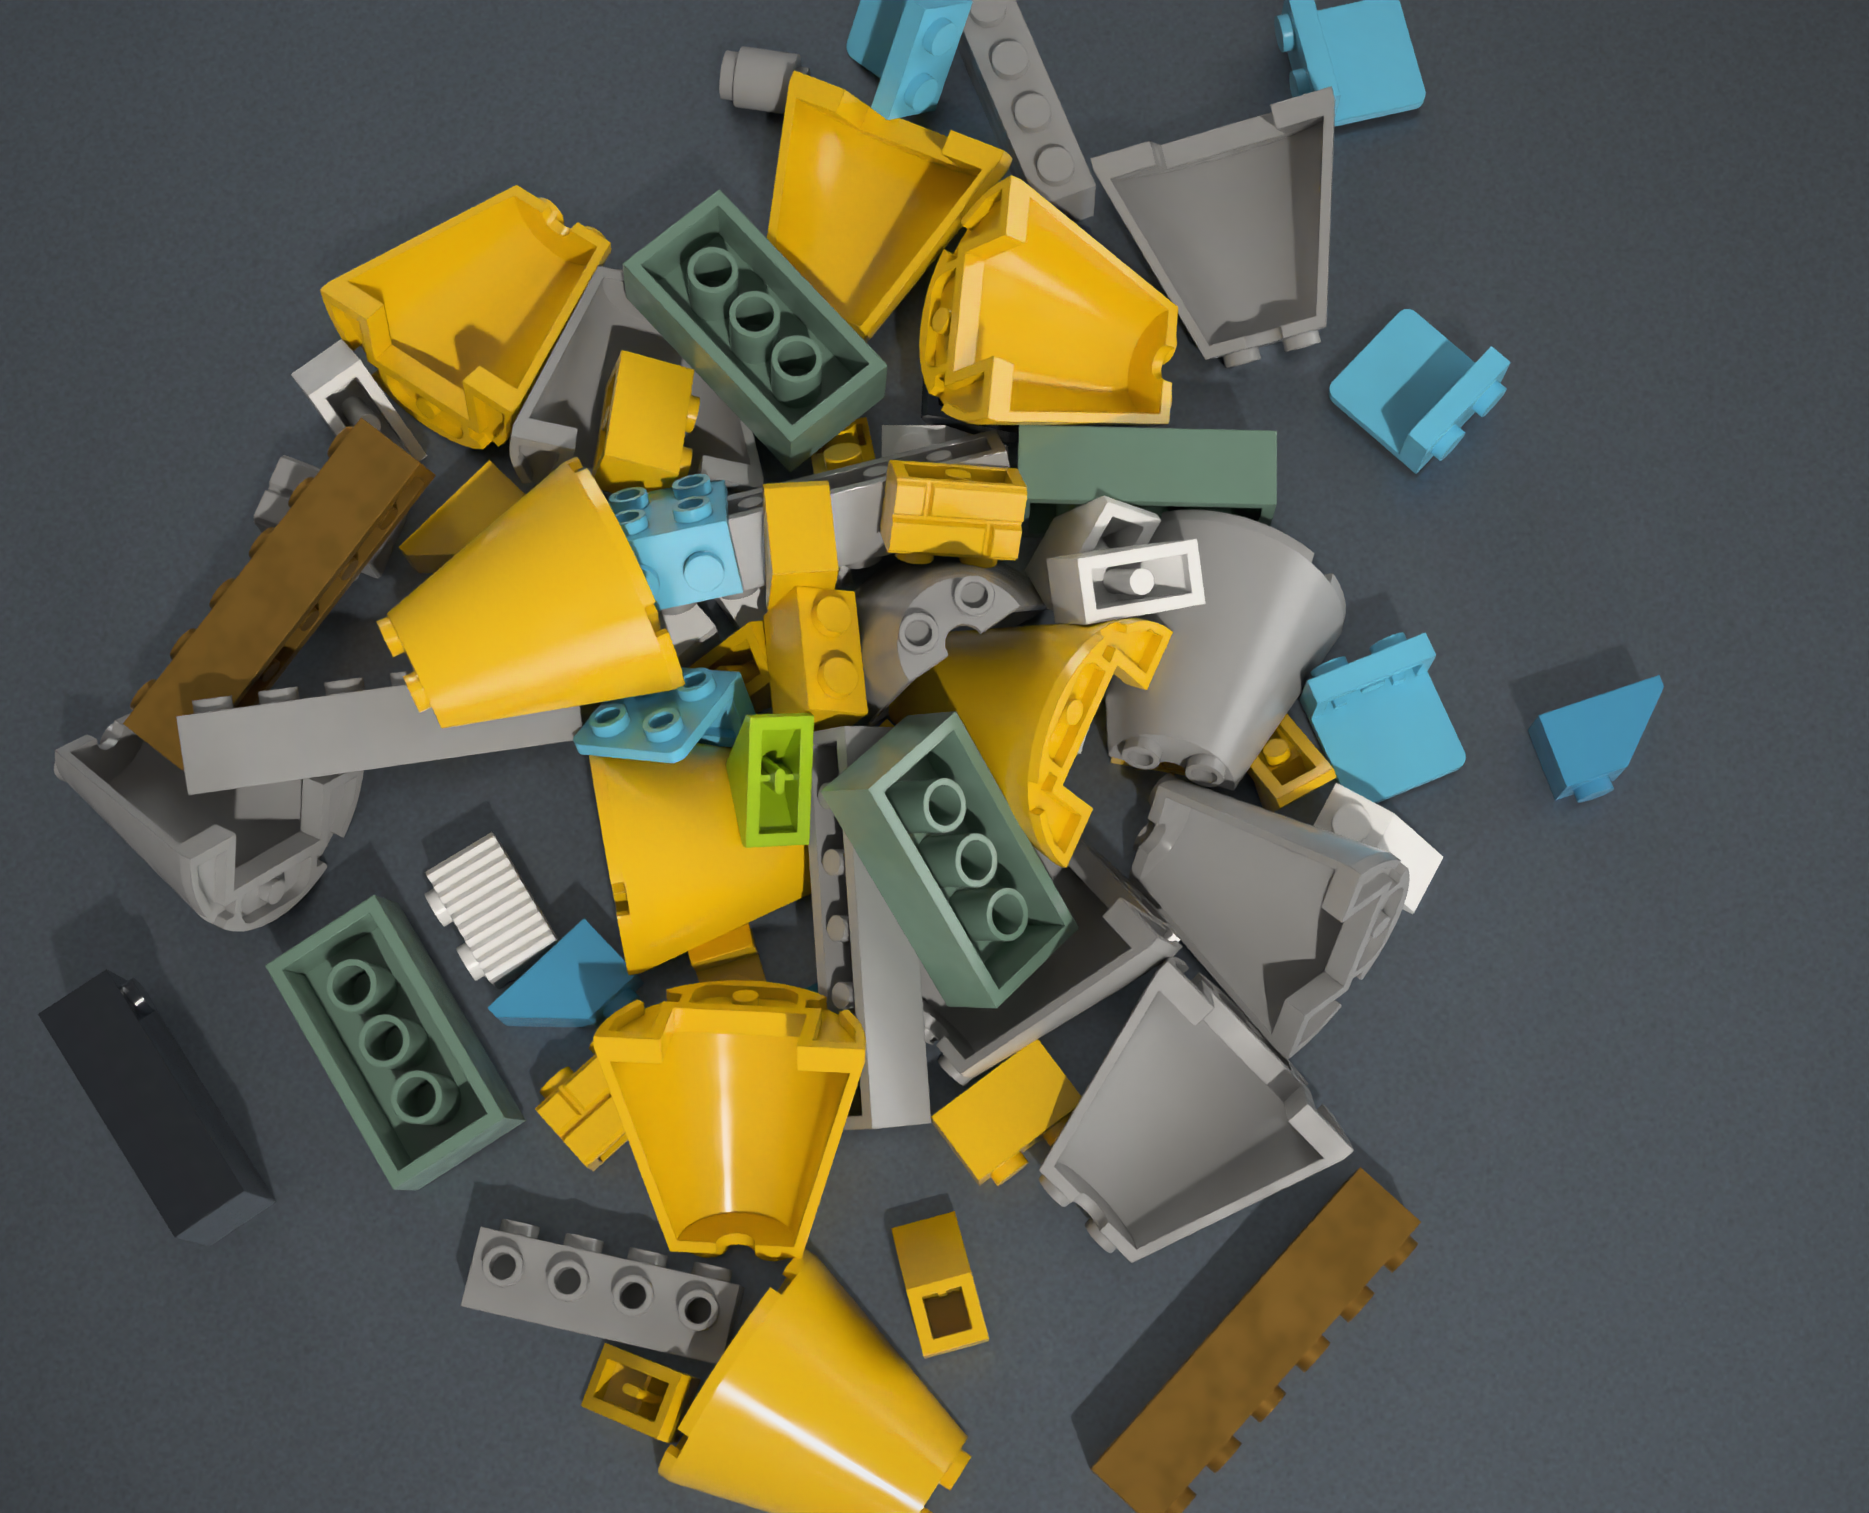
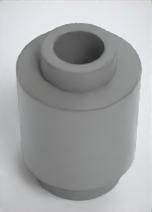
M742 46L739 52L726 50L720 71V98L733 101L736 108L785 114L788 86L793 71L811 76V70L807 67H801V56L796 53Z

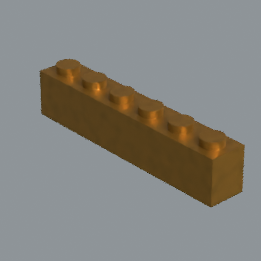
M360 418L354 427H346L335 437L328 449V461L315 477L306 478L296 487L288 501L290 509L275 528L270 527L257 537L250 548L249 557L251 559L236 579L229 578L219 586L209 603L212 610L197 629H189L176 641L170 652L172 661L159 678L146 682L133 697L130 708L133 711L123 724L182 771H184L176 717L194 714L192 701L232 695L234 708L258 705L260 703L258 692L271 689L436 476L363 418Z
M1361 1167L1357 1169L1089 1469L1136 1513H1182L1197 1495L1188 1487L1205 1466L1214 1474L1217 1473L1241 1446L1242 1443L1233 1435L1250 1415L1261 1423L1286 1395V1392L1278 1386L1280 1381L1295 1365L1305 1373L1330 1345V1342L1322 1334L1340 1315L1349 1323L1373 1297L1375 1293L1366 1285L1383 1265L1393 1273L1413 1252L1419 1243L1410 1234L1418 1227L1421 1221Z

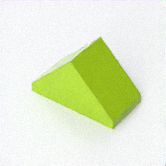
M811 713L745 716L726 762L741 842L745 848L809 845L814 715Z

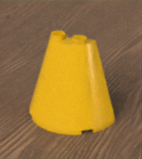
M794 70L788 86L767 239L858 335L868 343L962 228L960 221L968 210L1007 173L1013 159L1005 150L950 130L949 135L945 136L901 118L887 120L847 90Z
M1010 175L995 184L975 202L960 221L962 226L967 228V231L954 253L943 249L925 298L919 339L921 371L928 393L939 397L944 406L941 411L950 417L976 425L1160 426L1169 424L1172 406V383L1162 378L1161 368L1162 365L1172 358L1176 350L1178 306L1022 179Z
M515 185L329 281L320 289L326 310L340 337L352 351L361 346L366 353L367 362L378 368L371 376L392 400L416 420L439 435L460 445L483 450L491 442H495L499 447L511 437L514 422L598 266H604L611 253V242L594 227H585L578 222L572 228L564 226L563 215L555 204L546 198H537L518 185Z
M574 457L559 465L387 613V617L376 621L392 657L405 652L414 672L403 676V679L419 713L432 708L441 729L670 691L685 685L682 669L669 632L666 628L662 630L660 628L658 611L654 605L656 601L636 556L608 501L588 468L578 472V469L583 468L578 457Z
M1140 618L1117 619L1088 625L1058 623L989 628L982 634L976 629L950 631L945 639L948 657L916 678L889 705V717L894 724H898L907 715L956 711L1032 846L1056 865L1067 868L1093 808L1064 787V781L1113 674L1127 685L1147 690L1173 631L1157 622Z
M696 743L689 754L683 760L676 763L589 755L603 843L628 976L643 973L688 950L811 894L808 845L745 848L742 845L726 769V762L732 747Z
M752 980L710 981L666 989L667 1001L644 1009V1002L637 999L614 1012L595 1032L593 1036L594 1050L669 1251L687 1252L699 1257L711 1258L724 1254L728 1250L729 1245L739 1244L752 1248L755 1256L766 1261H780L794 1257L802 1259L865 1064L866 1037L864 1029L856 1016L848 1009L839 1011V1015L827 1009V997L819 993L786 984Z
M805 1249L802 1259L794 1257L782 1273L786 1279L778 1291L771 1287L768 1289L716 1364L678 1427V1430L684 1435L676 1447L671 1444L665 1451L658 1468V1474L669 1482L768 1513H933L924 1506L938 1484L950 1491L972 1457L961 1449L968 1436L819 1257Z

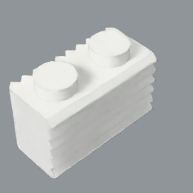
M493 832L425 872L432 883L433 889L424 895L444 927L453 921L465 940V943L458 946L456 950L475 981L486 976L489 982L497 989L504 987L508 982L515 980L519 975L529 970L559 942L521 875Z

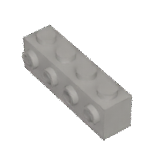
M508 1219L501 1220L499 1231L480 1227L461 1302L463 1307L713 1364L718 1363L734 1339L745 1288L741 1285L730 1283L732 1270L694 1262L691 1274L666 1268L667 1255L632 1247L629 1248L627 1259L602 1254L604 1241L570 1233L565 1234L563 1245L538 1240L541 1227Z

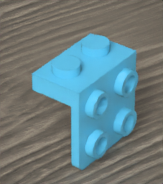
M860 0L846 48L852 59L880 78L871 106L874 111L885 119L892 120L936 110L973 3L972 0Z
M1284 0L1282 14L1274 18V27L1279 49L1282 53H1288L1292 70L1289 73V82L1292 98L1332 86L1336 100L1335 127L1414 110L1423 104L1426 91L1399 0H1363L1322 10H1317L1314 0Z
M1403 309L1331 382L1328 396L1336 406L1417 474L1433 456L1442 461L1456 447L1466 433L1461 427L1475 412L1480 417H1484L1496 405L1507 390L1501 384V381L1511 362L1491 346L1475 363L1417 312L1411 309Z
M694 474L676 480L670 488L647 492L643 487H632L617 491L609 497L608 503L643 571L656 602L654 605L657 610L743 593V581L729 527L728 493L725 480L710 482L708 475Z
M1403 632L1396 633L1373 644L1369 648L1371 655L1348 663L1346 657L1342 656L1317 666L1310 672L1312 679L1307 680L1300 697V702L1324 755L1334 768L1337 783L1376 804L1457 771L1466 760L1465 751L1427 672L1436 657V653L1426 632L1408 640Z
M681 667L685 685L670 691L604 701L590 715L586 723L574 736L573 741L578 753L582 755L676 763L683 760L696 743L733 747L745 716L756 715L740 672L709 670L702 667Z

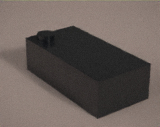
M106 969L38 1014L175 1238L211 1246L276 1202L158 1013L148 993L135 978L126 980Z

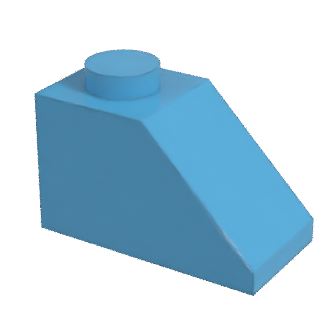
M1660 675L1538 715L1529 727L1528 733L1555 800L1574 794L1577 803H1582L1614 790L1612 781H1615L1628 767L1663 691L1664 685Z
M583 918L499 996L488 1009L506 1026L597 1028L614 1012L637 999L639 1000L640 996L636 991L644 982L637 974L628 976L626 962Z

